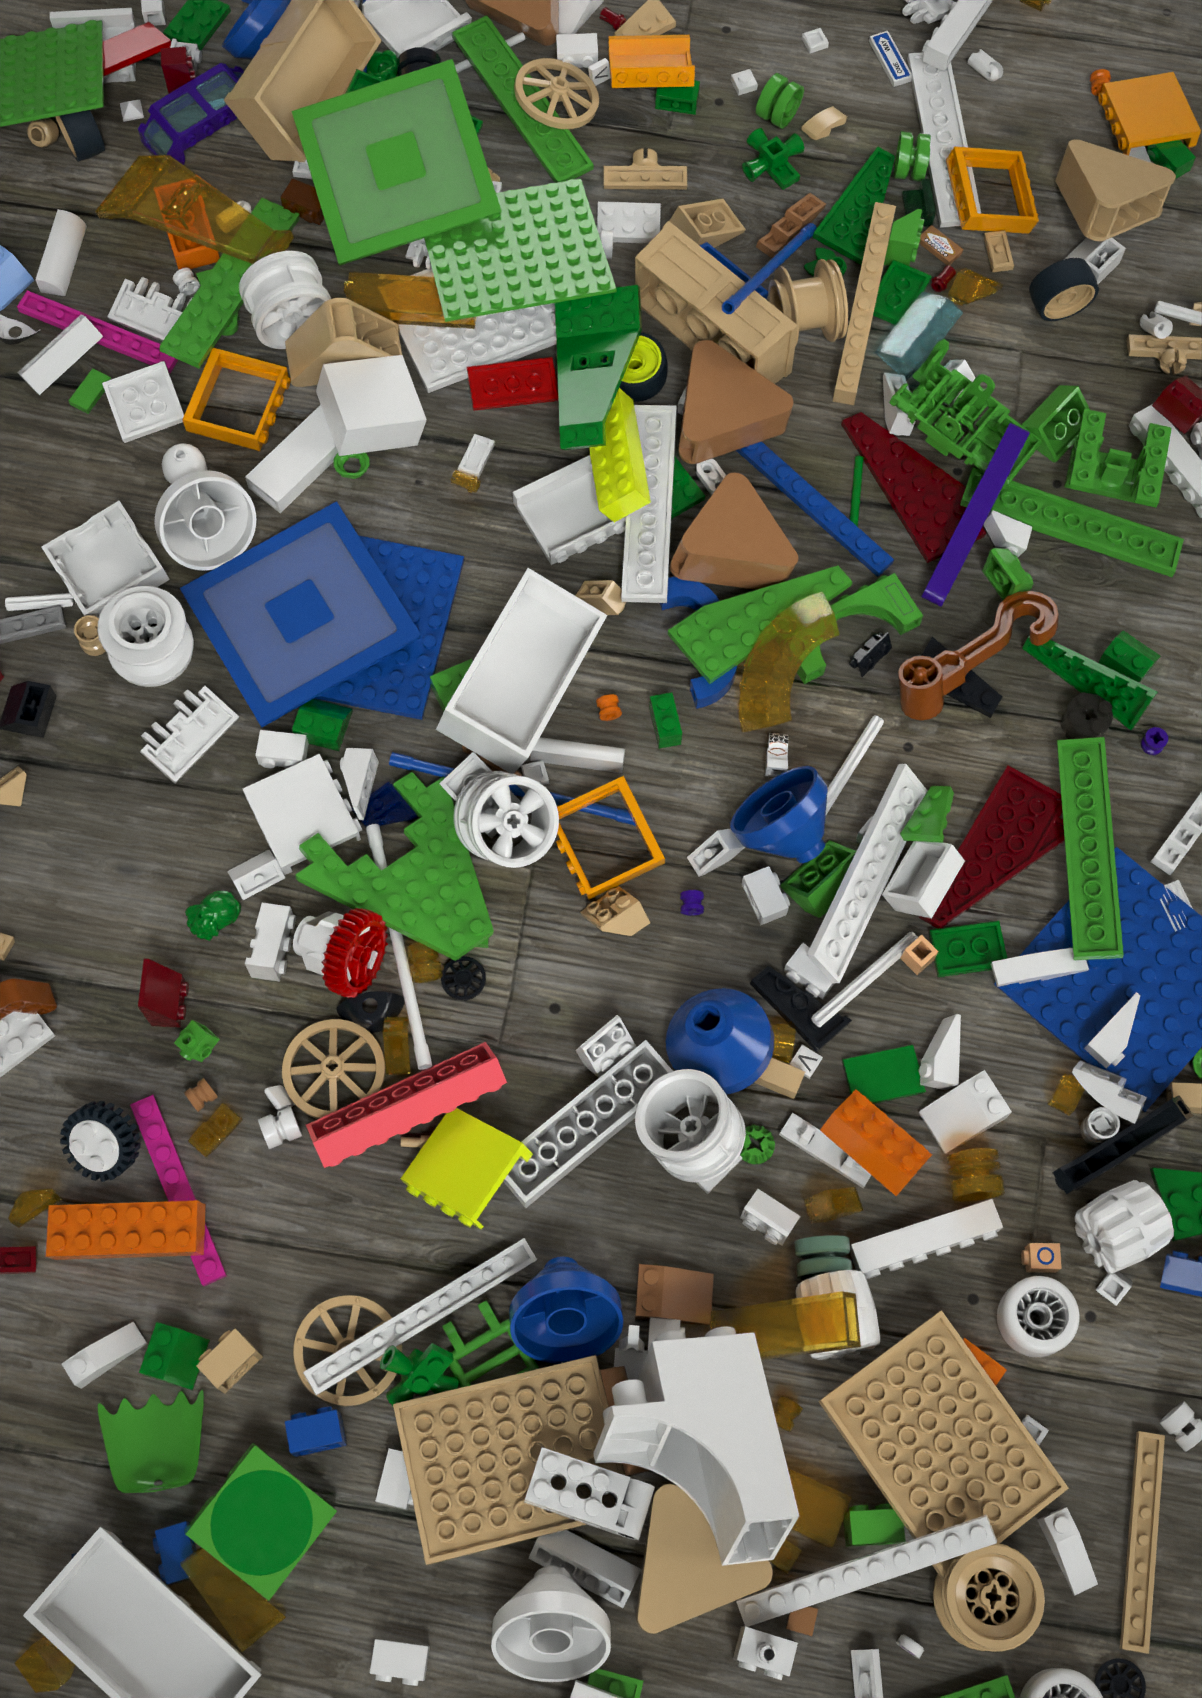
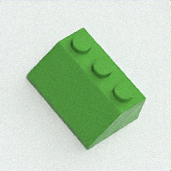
M1059 385L1029 416L1022 426L1041 439L1042 443L1037 451L1052 462H1057L1074 444L1080 430L1084 409L1090 410L1079 386Z
M829 840L817 857L804 863L780 886L805 912L820 918L828 912L856 851Z

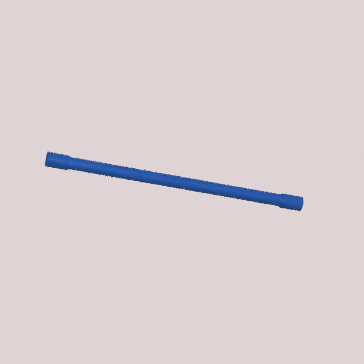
M813 223L806 224L783 249L722 304L723 312L732 314L756 288L805 241L813 236L817 229L816 225Z
M392 752L389 766L415 770L444 778L455 769ZM516 784L509 785L510 791L514 795L525 796L524 791ZM550 792L557 806L575 799ZM593 803L579 810L636 826L627 809Z

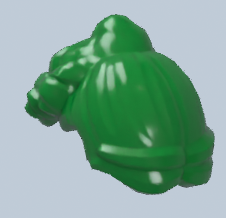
M391 50L374 52L367 63L366 73L385 80L397 77L396 53Z
M215 891L206 896L200 904L189 906L186 909L187 926L190 928L191 933L197 935L198 938L210 941L213 936H218L220 930L237 920L241 913V903L228 891Z

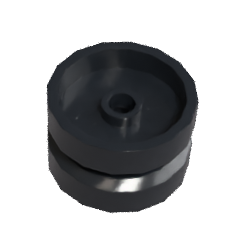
M425 47L411 48L401 53L398 57L397 74L401 76L441 63L442 61L439 54L432 49Z

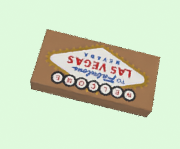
M932 225L920 236L919 244L946 265L950 266L963 252L961 247Z

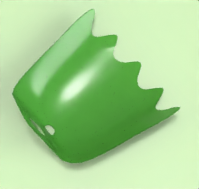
M203 1390L200 1391L197 1400L192 1405L188 1402L182 1391L178 1393L174 1403L168 1406L164 1405L155 1394H152L147 1404L138 1410L134 1409L130 1402L124 1398L115 1415L110 1414L102 1404H98V1416L114 1483L120 1492H156L188 1485L193 1480L197 1471L204 1406ZM161 1480L163 1484L154 1485V1482ZM163 1487V1488H160V1489L148 1490V1489H152V1488Z

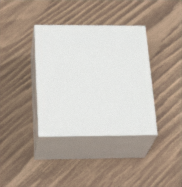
M403 355L323 364L316 393L339 456L418 445L427 419Z

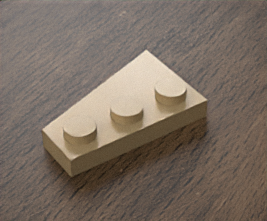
M647 0L614 33V36L661 35L675 28L676 21L660 0Z

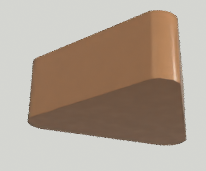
M465 0L470 9L484 16L487 15L490 19L518 33L523 32L526 37L544 46H549L556 42V34H559V0Z
M710 340L699 341L693 348L687 379L678 448L680 458L686 463L697 464L783 434L786 431L793 407L792 396L715 342Z
M729 473L724 477L684 533L670 562V570L675 577L681 580L758 590L787 581L798 562V554L750 481L740 473Z

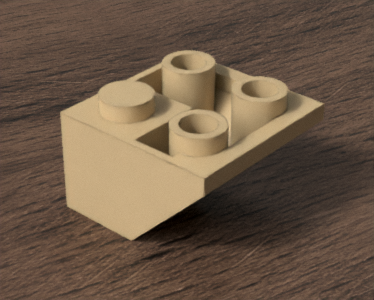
M619 886L606 892V895L597 901L589 903L580 912L584 918L601 931L632 936L650 924L639 900Z

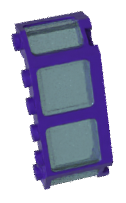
M219 63L151 104L148 110L151 115L146 124H140L138 128L142 144L169 175L183 168L185 163L184 150L194 146L202 139L211 136L220 128L229 125L237 119V116L225 103L224 99L233 90L244 73L241 67L229 68L226 64Z

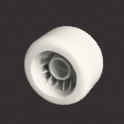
M1032 1276L1022 1279L1005 1292L998 1305L997 1324L1003 1339L1012 1349L1025 1356L1046 1357L1060 1351L1072 1341L1079 1327V1308L1073 1294L1065 1285L1050 1277ZM1031 1312H1034L1039 1315V1325H1036L1031 1321Z
M1050 1668L1038 1672L1027 1681L1020 1694V1698H1103L1097 1686L1088 1677L1075 1670L1064 1668Z

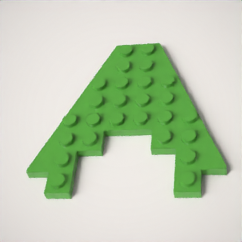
M410 772L393 784V789L420 819L404 829V834L416 848L382 871L367 854L347 866L319 833L299 845V850L311 864L296 874L298 882L352 909L362 908L382 916L383 921L386 923L385 926L455 961L493 935L494 930L469 851L461 843L455 830V807L452 797L440 785L445 779L444 777L426 788L415 774Z

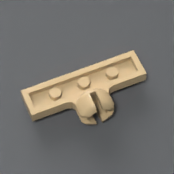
M643 148L633 153V164L630 166H604V189L687 190V166H660L657 153L653 149L648 148V156L644 158Z
M1131 334L1127 338L1128 356L1158 358L1160 367L1166 374H1170L1169 367H1172L1173 375L1181 373L1186 367L1187 359L1202 360V338L1168 336L1160 339L1152 335Z

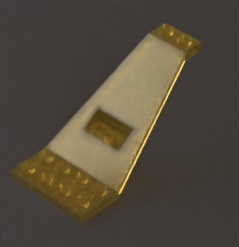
M170 155L138 156L95 211L99 218H130L251 264L270 254L285 251L294 238L290 230H273Z

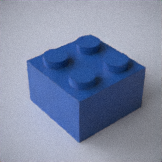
M331 1406L317 1409V1414L309 1416L306 1415V1412L291 1415V1420L284 1421L290 1454L300 1457L347 1446L342 1414L337 1409H332Z

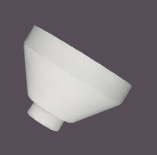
M197 471L176 480L163 493L155 512V529L162 546L176 562L195 570H213L241 555L249 546L256 528V511L250 496L232 477L216 471Z
M547 1566L539 1569L534 1574V1578L496 1613L492 1624L491 1648L497 1662L517 1676L541 1682L574 1680L594 1672L607 1660L611 1649L610 1621L605 1611L571 1579V1575L566 1569L558 1566Z

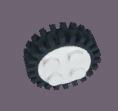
M92 1101L80 1107L63 1123L65 1127L61 1129L60 1133L64 1135L60 1139V1143L67 1145L62 1149L63 1154H71L66 1160L69 1164L73 1161L77 1163L73 1169L78 1172L83 1168L82 1176L88 1177L91 1174V1180L96 1181L100 1178L101 1182L115 1179L135 1163V1159L139 1156L137 1150L141 1147V1143L136 1142L140 1138L139 1133H132L137 1128L135 1123L131 1125L127 1123L131 1117L128 1114L125 1117L120 1116L124 1110L119 1107L113 1111L115 1104L108 1103L105 1106V1101H99L98 1103Z

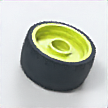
M644 332L640 334L619 387L633 399V402L651 399L662 390L667 379L668 362L666 353L661 343L652 335L645 334ZM608 357L603 358V363H606Z

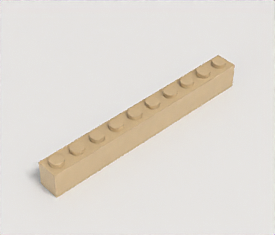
M875 202L833 402L854 405L896 209L894 205Z

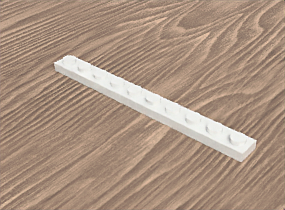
M525 1238L304 1371V1376L317 1396L382 1356L391 1345L397 1347L537 1261V1258Z
M986 1514L738 1599L736 1603L745 1627H749L996 1544L997 1539Z

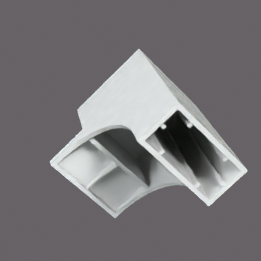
M724 1326L710 1330L706 1333L705 1337L686 1338L685 1333L681 1331H669L660 1334L652 1341L637 1380H625L613 1386L612 1394L615 1405L603 1411L605 1425L593 1453L595 1463H625L651 1470L676 1484L696 1503L708 1521L716 1540L722 1566L774 1560L797 1521L799 1512L755 1333L736 1334V1330L733 1327Z

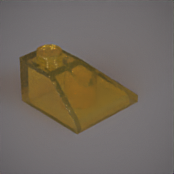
M964 268L957 273L948 296L952 298V302L963 306L964 304H970L995 294L1003 288V284L968 268Z

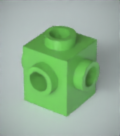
M191 1020L188 1026L180 1032L174 1044L181 1049L179 1053L189 1061L195 1059L203 1062L211 1054L212 1049L220 1039L205 1025Z

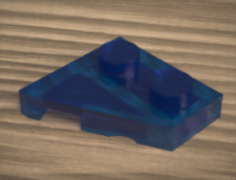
M388 781L370 795L364 820H360L365 828L372 824L383 826L413 820L417 815ZM352 808V812H353V813L355 814V816L357 817V814H356L354 808Z

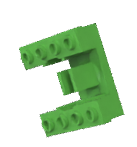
M1084 409L1080 430L1071 449L1064 487L1156 508L1159 503L1172 428L1150 423L1147 429L1145 446H1143L1136 460L1131 458L1132 453L1111 448L1108 453L1100 452L1099 449L1104 440L1102 434L1106 413Z

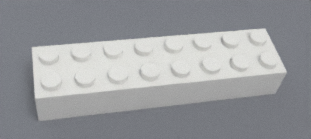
M645 1040L521 1141L533 1155L528 1162L519 1158L503 1182L521 1204L527 1208L635 1118L638 1103L646 1089L658 1078L673 1072V1070Z

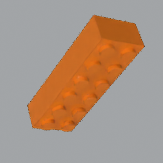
M194 1200L49 1205L46 1257L55 1260L204 1255L206 1204Z

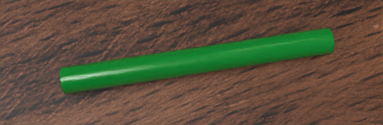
M862 456L855 457L850 521L857 527L864 461Z

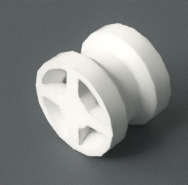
M182 268L173 275V281L179 286L181 293L187 296L198 290L200 286L199 281L194 277L190 268Z

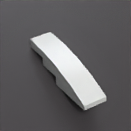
M1202 792L1151 860V863L1168 875L1173 873L1202 833Z
M1073 948L1023 955L991 963L997 987L1018 982L1022 984L1040 979L1044 981L1089 970L1086 960H1074Z

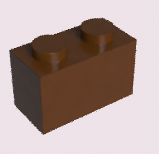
M292 178L280 197L283 209H287L294 214L299 213V217L309 223L321 225L324 215L315 187Z

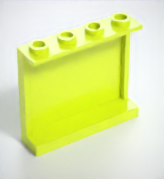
M456 1108L454 1111L445 1114L400 1179L407 1185L406 1191L418 1198L419 1195H422L424 1197L423 1200L435 1208L436 1205L441 1206L440 1210L452 1218L454 1215H457L459 1217L458 1220L465 1226L471 1228L474 1225L482 1230L484 1226L477 1220L517 1160L520 1158L528 1162L533 1153L522 1142Z

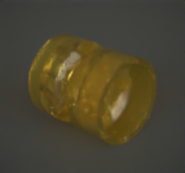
M420 942L411 944L406 948L409 963L413 964L410 967L414 983L431 982L443 976L440 961H436L439 957L437 951Z

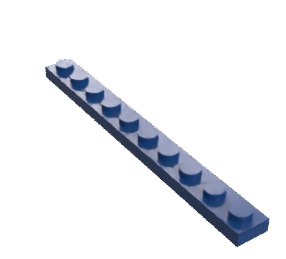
M763 442L736 450L877 577L893 564L894 559Z

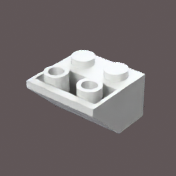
M1086 238L1065 259H1084L1090 266L1097 284H1099L1120 263L1126 248L1113 238L1105 241H1093Z
M616 1015L577 1048L576 1052L584 1066L600 1078L633 1051L636 1045L621 1018Z
M757 1189L745 1206L740 1218L744 1220L743 1224L750 1230L755 1231L757 1229L764 1233V1238L774 1245H777V1243L783 1245L800 1216Z

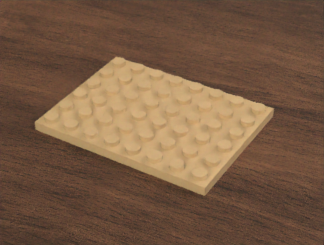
M942 1310L818 1401L914 1539L987 1514L997 1543L1000 1544L1069 1489ZM954 1558L932 1565L942 1580Z
M596 1355L393 1404L426 1565L587 1525L524 1503L542 1447L625 1475L622 1463H595L593 1453L605 1425L603 1411L608 1408ZM555 1477L551 1480V1486L555 1490H562L565 1488V1481L561 1477ZM579 1486L576 1489V1493L581 1499H587L591 1495L589 1488L586 1486ZM605 1494L602 1496V1503L605 1507L612 1508L615 1506L616 1501L612 1495Z

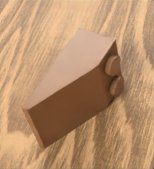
M639 1264L635 1320L650 1321V1318L677 1319L683 1324L711 1326L714 1274L667 1266Z

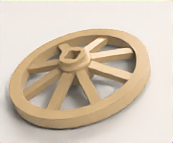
M551 58L536 59L521 67L515 79L514 93L519 105L529 116L544 125L558 129L579 128L589 123L596 114L599 105V94L595 84L587 74L570 63ZM546 69L561 71L560 76L554 77ZM537 70L546 80L526 76ZM566 74L574 77L579 82H568L565 79ZM523 84L544 87L545 89L526 97ZM572 90H586L590 102ZM546 96H549L551 99L547 114L540 111L532 103ZM569 97L587 108L588 111L577 117ZM557 102H563L570 118L553 116Z
M341 1019L320 1021L302 1030L288 1046L282 1063L283 1084L292 1102L302 1112L319 1119L338 1110L337 1081L339 1080L359 1099L380 1091L385 1079L384 1055L374 1036L362 1026ZM330 1030L329 1056L324 1055L308 1039L320 1032ZM338 1030H345L358 1035L360 1038L342 1054L337 1056ZM365 1043L372 1049L376 1064L344 1063ZM301 1046L321 1062V1064L292 1067L294 1057ZM331 1064L338 1066L334 1071L329 1070ZM346 1071L376 1072L369 1092L365 1094L345 1074ZM321 1072V1075L300 1097L294 1088L292 1076ZM326 1080L329 1081L330 1111L315 1108L307 1103Z
M347 1295L328 1299L317 1305L307 1314L296 1333L293 1347L296 1372L306 1389L326 1403L343 1407L367 1403L383 1393L397 1374L388 1371L381 1382L376 1385L362 1367L356 1373L369 1391L355 1396H343L346 1378L337 1383L335 1394L323 1391L316 1396L303 1374L306 1371L303 1360V1347L334 1354L355 1341L354 1335L360 1308L372 1312L382 1321L370 1331L392 1319L383 1307L367 1298ZM352 1306L347 1335L343 1339L327 1311L336 1307ZM319 1316L337 1345L305 1339L309 1327ZM400 1344L396 1348L402 1352V1344ZM382 1356L375 1359V1361H381Z

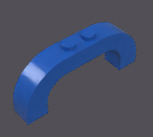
M670 577L668 578L667 603H660L662 610L685 606L697 611L705 605L718 602L719 599L712 590L700 582ZM737 666L711 684L703 676L690 680L689 689L696 709L711 705L725 696L734 682Z

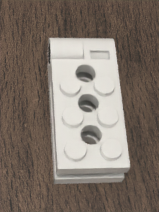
M542 1447L524 1503L622 1537L639 1540L655 1487ZM555 1477H561L565 1481V1488L555 1490L551 1486V1480ZM577 1487H588L591 1493L590 1497L587 1499L579 1498L576 1493ZM605 1494L612 1495L616 1501L615 1506L612 1508L605 1507L602 1503V1496Z

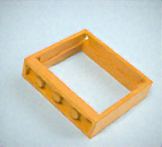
M954 146L946 159L961 229L993 232L1005 230V232L1029 234L1039 219L1022 151ZM967 167L1008 169L1019 216L977 213Z
M213 348L182 419L186 431L260 451L262 445L268 441L269 428L276 421V411L278 407L282 406L284 391L289 389L291 383L287 367ZM222 367L276 381L255 435L200 420Z
M624 776L557 807L560 820L619 792L652 857V860L591 888L559 823L557 832L559 840L555 842L561 854L566 853L569 859L566 865L571 875L576 873L579 879L576 885L581 895L586 894L588 900L665 864V858Z

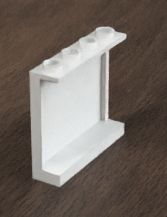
M366 0L362 4V14L385 45L396 53L397 58L404 51L415 47H425L436 52L454 41L452 38L453 31L470 24L472 17L467 12L460 15L447 0Z
M132 8L50 12L52 27L56 29L65 27L68 24L78 25L89 20H102L103 41L136 27ZM136 63L104 76L103 83L136 81Z
M590 455L513 492V504L551 565L557 562H564L569 556L575 553H582L589 546L595 543L600 544L608 537L625 531L626 517L614 523L599 511Z
M320 754L243 788L245 797L284 875L292 872L291 866L307 859L299 850V845L317 833L322 836L331 848L356 837L357 841L361 840L359 832L362 831L360 823L357 818L352 819L349 813L352 811V808L347 798L342 799L340 795L342 788L337 779H332L330 775L333 772L328 760H322Z

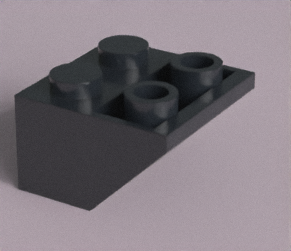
M26 681L11 686L0 719V730L44 738L57 697L51 685Z

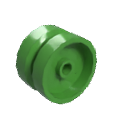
M775 73L761 92L756 106V115L764 120L771 119L773 125L784 129L791 122L801 104L804 87L796 82L789 83L787 77L780 73Z
M900 132L895 159L894 179L905 180L911 167L913 181L924 182L930 159V134L919 133L916 137L915 146H913L912 133Z

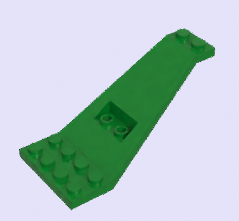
M639 285L616 287L617 292L555 303L560 449L562 450L606 446L605 422L642 331ZM604 357H608L606 363H602ZM587 359L586 365L582 366L581 362Z

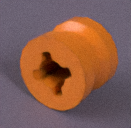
M1099 69L1090 75L1091 92L1093 95L1099 96L1103 84L1110 82L1111 74L1108 70Z
M604 695L596 700L597 707L600 708L599 718L601 720L610 721L622 715L621 708L618 707L619 698L617 695Z

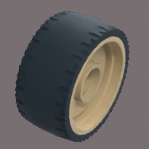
M90 110L55 116L61 133L77 161L89 159L105 151L103 139Z
M1068 258L1053 263L1041 271L1032 280L1029 292L1041 318L1046 321H1058L1074 316L1087 308L1097 297L1099 287L1090 266L1084 259Z

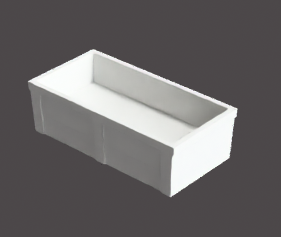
M527 568L445 708L436 730L507 772L514 774L530 756L607 615Z
M102 1527L93 1534L23 1615L111 1698H243L262 1675L260 1673L261 1668L252 1660L249 1661L209 1625L190 1607L191 1604L172 1591L122 1545V1541L114 1533Z

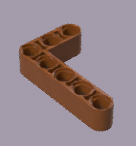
M8 979L0 983V1020L12 1012L42 1015L50 1013L57 1008L50 984L22 979Z

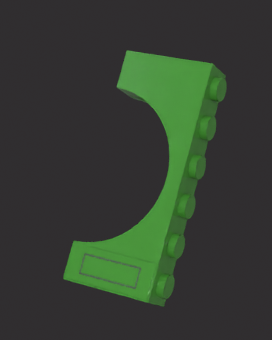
M895 573L888 577L887 575L880 577L870 586L864 585L860 587L856 593L850 596L848 594L842 596L832 605L826 604L822 606L818 612L807 616L777 637V643L804 684L824 675L826 664L820 651V638L824 631L838 619L855 614L875 616L892 625L900 635L920 626L923 615Z

